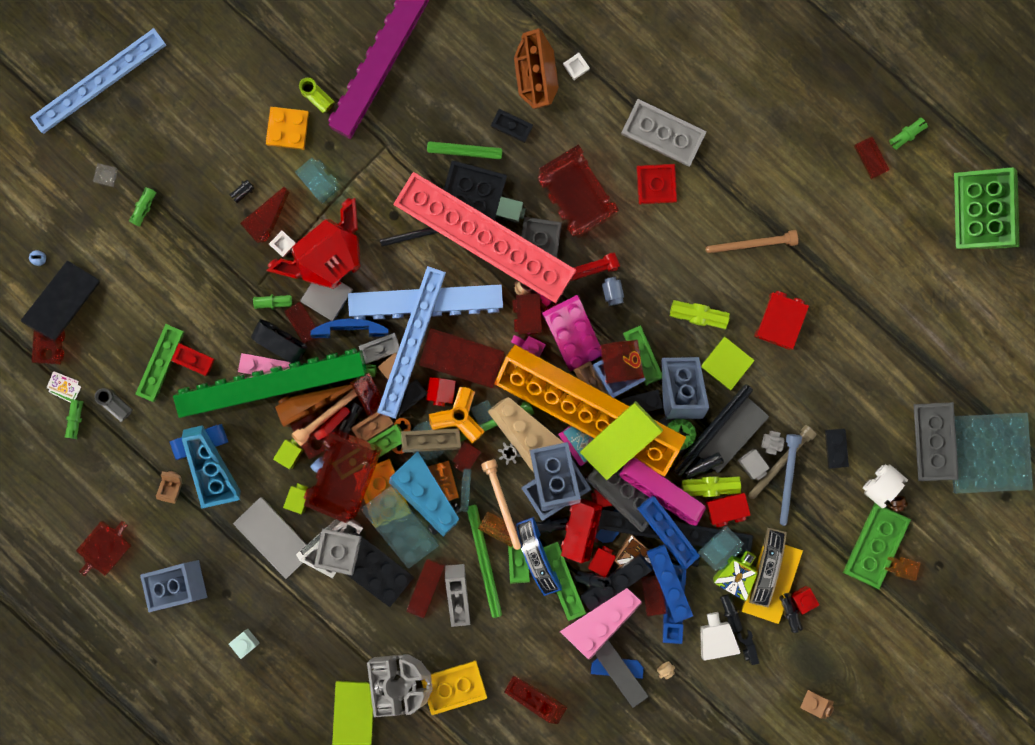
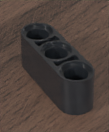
M263 319L259 320L251 335L252 340L290 363L300 361L307 349L305 343Z

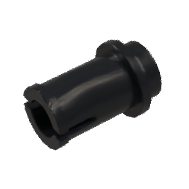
M248 180L242 181V184L229 194L232 198L239 194L234 199L236 203H239L247 194L253 193L254 186Z

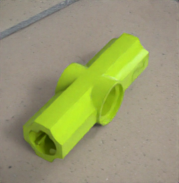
M673 300L669 316L687 320L689 323L700 326L708 325L726 329L730 313L710 309L709 306L702 304H689Z
M719 476L702 477V479L681 480V489L690 496L703 495V497L720 496V494L741 493L740 477L719 478Z

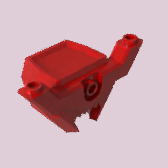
M348 198L341 204L340 223L337 224L331 219H325L292 246V254L295 260L289 261L282 258L277 260L276 258L268 264L269 268L266 271L297 280L302 277L305 282L331 289L341 285L339 280L350 271L356 273L361 267L359 238L354 235L358 230L356 198Z

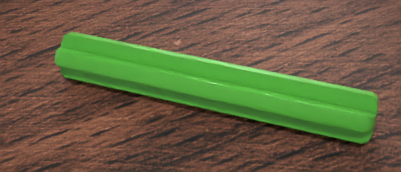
M428 142L427 151L429 153L492 159L502 158L501 148Z

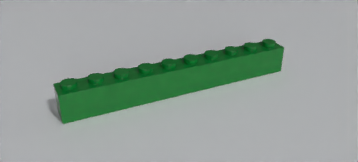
M353 348L346 350L345 354L342 355L337 353L328 354L325 359L319 360V357L308 359V363L301 364L300 361L290 363L289 367L282 368L280 365L270 368L271 371L269 372L258 370L252 372V375L245 377V374L234 376V380L230 381L223 378L216 380L213 385L202 383L196 385L197 388L190 390L189 387L178 389V393L173 395L178 417L181 418L364 376L367 373L363 352Z

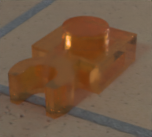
M888 557V560L893 562V566L891 568L885 567V570L892 573L896 572L895 576L916 581L920 562L900 557V560Z

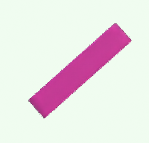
M632 458L624 465L619 474L623 480L648 497L655 496L661 506L683 521L694 526L698 525L706 509L701 502L638 459Z

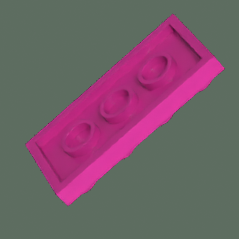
M577 295L542 313L570 372L604 355Z

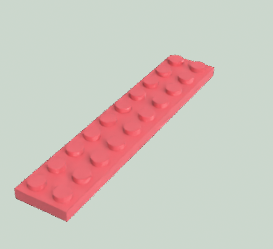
M414 172L393 204L554 303L558 302L576 272V269Z

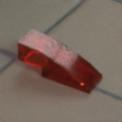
M428 558L426 559L406 612L425 618L445 565Z

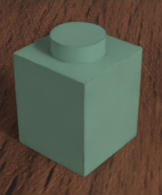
M501 197L496 218L519 223V219L524 218L526 208H523V202Z

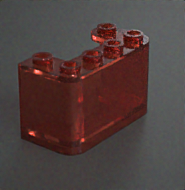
M579 144L540 167L539 175H537V180L541 187L547 188L549 192L547 196L553 205L556 203L560 209L557 211L563 221L566 219L568 222L567 228L572 237L576 236L577 238L613 218L619 212L615 202L609 203L611 198L609 195L607 196L589 167Z
M337 430L328 434L324 440V445H326V452L322 459L324 464L317 472L316 479L318 480L316 485L311 489L308 488L304 494V506L348 523L359 512L382 447Z

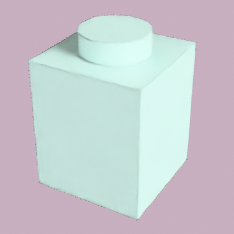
M246 629L229 643L240 659L260 644L249 629Z

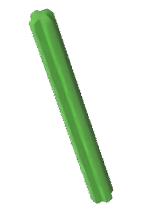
M470 505L467 507V512L492 617L497 618L502 616V611L477 505Z

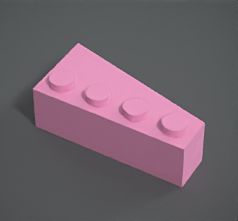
M626 588L560 632L590 660L642 604V601Z

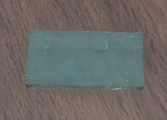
M392 485L361 508L364 515L408 569L439 546L438 542Z

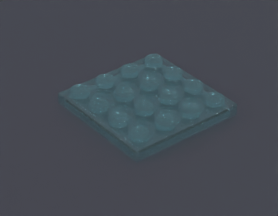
M1028 413L955 416L959 480H953V492L955 494L1033 490Z

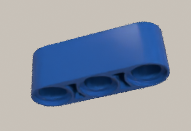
M222 424L205 429L215 447L228 443ZM182 437L170 441L175 460L187 457Z

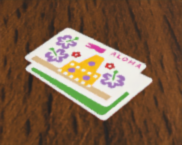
M53 372L47 388L50 393L71 403V399H76L81 386L78 385L79 381Z

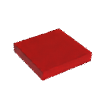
M675 164L636 167L638 205L677 202Z

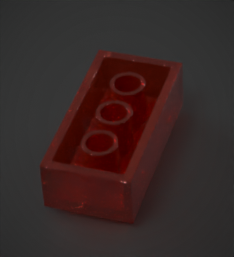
M430 328L419 365L493 389L504 351Z

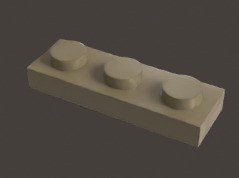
M459 429L401 432L402 452L459 450L461 448Z

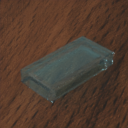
M464 469L460 508L462 512H467L469 508L471 469Z

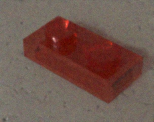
M366 373V375L359 376L353 380L351 384L367 415L371 416L378 411L382 397L370 374Z

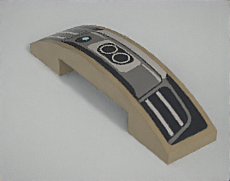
M767 527L763 543L764 549L749 603L769 607L780 572L787 532Z

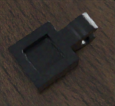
M747 630L748 637L745 639L738 632L737 638L745 646V649L742 650L745 661H749L751 665L760 664L755 645L753 644L752 632Z

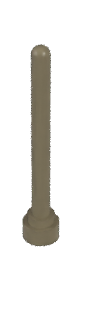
M807 425L800 430L801 433L799 435L802 436V443L799 444L797 451L806 441L809 442L817 436ZM789 449L751 490L748 495L750 499H755L787 463Z

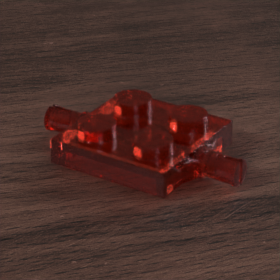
M101 521L78 547L76 552L86 562L81 570H79L83 576H86L91 568L99 570L106 576L132 545L121 535L125 528L128 527L127 523L125 524L124 521H121L114 529L104 521Z

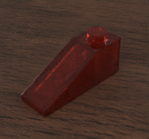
M285 186L240 223L258 243L260 241L265 242L274 230L290 193Z
M514 675L504 691L508 696L548 723L558 724L567 709L565 705Z

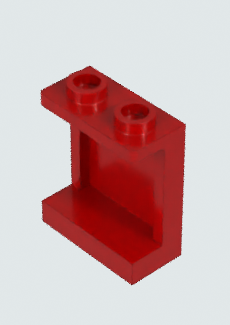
M776 291V293L773 292L769 295V302L754 337L792 350L809 306L804 304L805 301L802 299L794 298L792 300L787 298V294Z

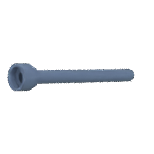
M787 434L786 436L789 451L780 515V524L782 526H786L788 522L796 451L799 448V444L802 443V436L796 434Z

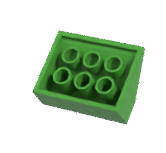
M1012 167L954 173L956 249L1020 247L1018 171Z

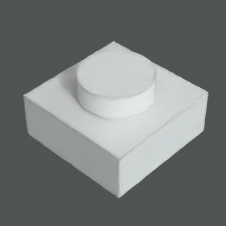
M577 53L563 63V66L573 80L590 69L580 53Z
M282 230L269 243L283 258L292 250V246L296 244Z

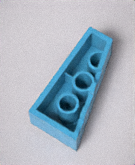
M203 425L184 429L182 442L201 508L240 500L241 490Z
M416 452L390 477L389 483L443 537L459 521L457 514L419 452Z

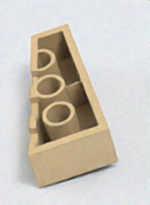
M509 397L501 400L487 411L532 471L533 467L529 450L564 443Z

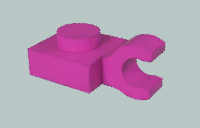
M514 335L511 343L537 357H540L546 345L530 336L525 341Z

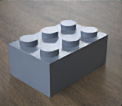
M572 459L581 497L592 489ZM535 479L521 487L542 521L563 508L541 511Z

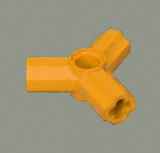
M459 387L453 409L429 414L431 429L440 430L457 427L472 444L476 442L485 431L469 415L475 391L466 387ZM460 413L464 419L456 420L454 414Z

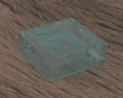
M488 400L471 408L478 425L493 419L487 412L491 409Z

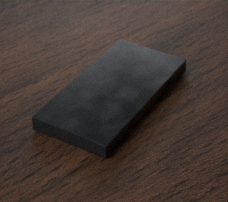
M66 261L23 316L21 322L55 342L99 285L100 280L71 262Z

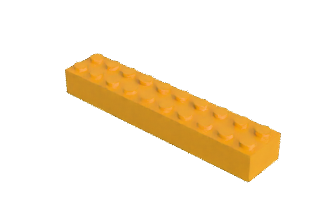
M514 345L507 354L494 383L593 438L630 407L517 345ZM654 420L663 431L633 458L638 459L665 477L686 437Z

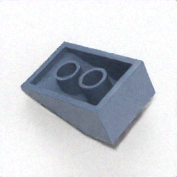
M699 357L662 358V391L666 420L703 419L709 409Z
M568 442L529 450L541 511L579 504L581 498Z
M199 560L140 575L148 612L207 598Z

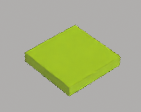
M723 337L703 362L701 368L727 389L732 390L755 360L726 337Z

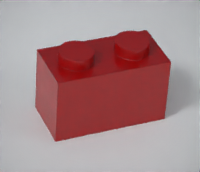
M743 492L705 501L710 523L712 525L716 524V527L728 525L727 521L735 520V523L746 520L747 516H751L746 495Z

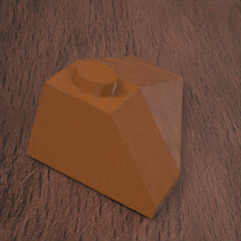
M350 384L291 398L286 396L278 401L279 405L275 408L283 427H291L352 391L355 386Z

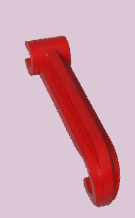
M615 252L605 255L603 259L574 267L576 272L571 281L608 270V272L618 270L620 264Z

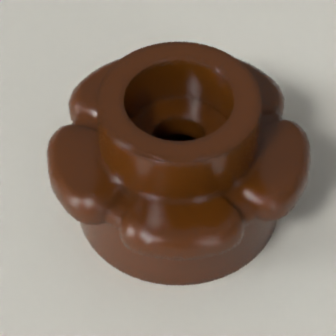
M896 496L888 506L893 508V511H903L908 503L904 496Z

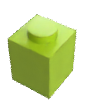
M293 438L291 440L286 439L273 460L288 469H293L304 449Z
M297 483V486H291L283 508L304 514L312 491L307 490V486Z

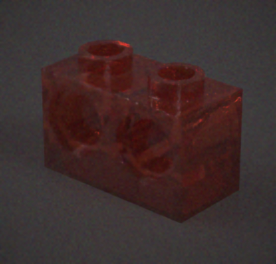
M34 330L32 363L61 365V361L64 358L62 342L65 340V331L53 342ZM50 349L52 356L50 359H47L46 352Z
M310 414L291 425L293 432L297 429H304L305 423H312L318 416L314 417L313 414ZM321 426L309 434L308 441L302 445L309 459H313L332 448L330 445L332 440L329 435L320 439L322 447L319 450L313 447V442L317 439L314 433Z

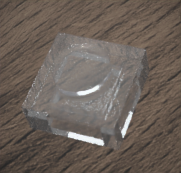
M97 163L93 182L114 187L118 169Z

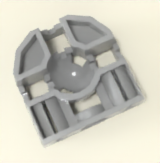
M409 654L374 657L367 662L374 717L411 715L427 704L433 687L431 674L422 661ZM396 659H400V671H397ZM396 675L400 676L398 680H394ZM425 679L427 682L426 688L416 689V680ZM404 699L405 709L402 710L401 701Z

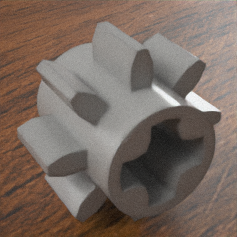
M770 431L769 434H764L762 448L766 449L765 453L776 455L777 451H782L784 438L780 437L781 433Z
M503 443L505 448L503 450L498 449L503 455L499 460L505 458L506 465H508L509 460L516 464L515 457H521V455L517 454L516 449L511 443L510 446ZM509 447L513 448L512 451L515 452V456H511L510 459L507 458V454H504V451L508 450Z

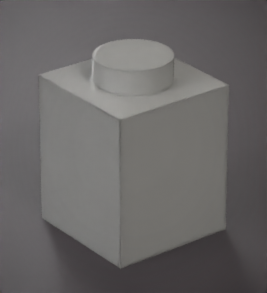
M752 449L738 460L751 479L757 478L759 480L767 474L766 470L769 469L756 449Z

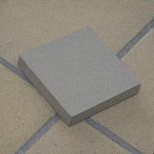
M342 282L335 289L311 283L300 302L329 320L334 321L347 301L348 293H352L353 289Z
M322 528L314 567L353 575L361 536Z

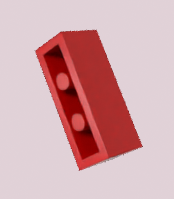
M583 498L579 504L571 505L570 520L566 524V536L561 544V556L579 563L590 560L602 505Z

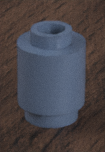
M616 277L605 279L602 287L608 305L614 306L624 303L623 298L625 297L621 280H616Z

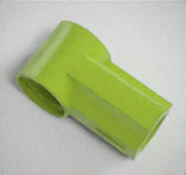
M304 78L300 81L299 89L301 94L323 114L332 108L335 101L313 79ZM311 84L314 87L311 92H305L303 90L304 86Z

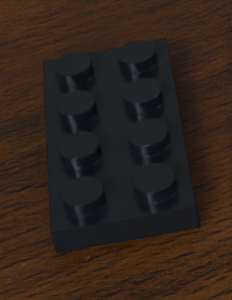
M356 531L352 533V535L361 536ZM361 536L354 574L348 576L388 607H391L414 576Z

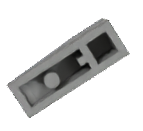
M465 565L445 566V582L451 627L470 625Z

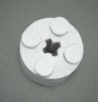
M886 464L882 465L875 472L877 477L869 480L863 486L864 494L882 509L887 506L884 502L886 503L887 500L891 502L905 486L903 483L908 481L906 477L890 464L888 466Z

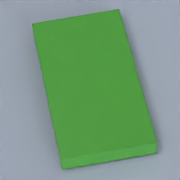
M874 503L843 573L880 589L911 519L888 508L882 509Z

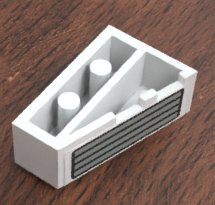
M342 514L325 529L352 534L356 531L360 534L363 528L358 522ZM320 533L301 549L296 556L299 561L333 578L336 572L314 567L321 537Z

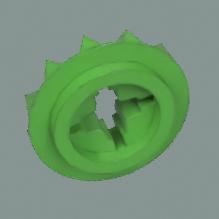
M675 419L667 427L679 432L681 425L682 431L689 434L685 436L686 439L680 450L686 449L694 443L696 437L695 427L685 419Z

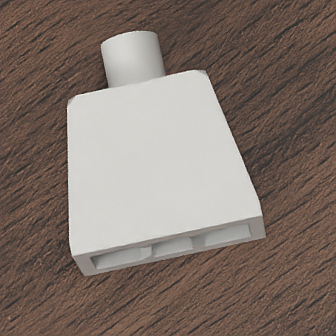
M718 612L707 614L709 625L701 626L702 659L710 660L740 654L730 624L728 622H720Z

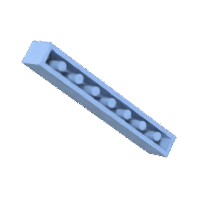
M502 285L441 288L431 316H442V313L450 312V315H461L462 311H469V314H480V310H488V313H499V309H503ZM419 289L348 293L349 317L366 320V317H373V320L385 319V316L392 315V319L404 318V315L411 314Z

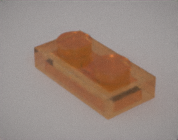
M487 511L478 529L512 547L513 544L505 521Z

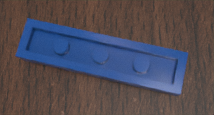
M650 496L637 508L683 569H687L700 557L655 496Z
M665 545L646 551L675 623L692 617V611Z

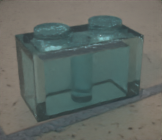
M312 157L297 169L295 173L322 204L339 190L336 186L339 182L332 174L328 176L324 172L326 167L319 159L315 161Z
M724 526L697 553L713 570H722L728 564L727 560L731 556L735 557L742 551L741 546L744 543L727 526Z

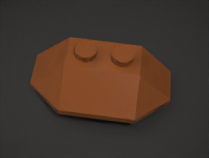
M538 28L523 33L522 40L514 57L519 96L533 109L551 105L559 89L554 50L542 30Z

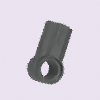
M102 388L96 391L94 398L97 404L102 405L120 422H123L133 411L131 407L116 395L114 390ZM105 391L109 394L107 402L102 400V394Z

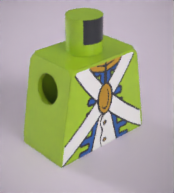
M745 551L741 559L732 555L714 575V584L747 601L757 576V568L751 565L756 556L749 551Z

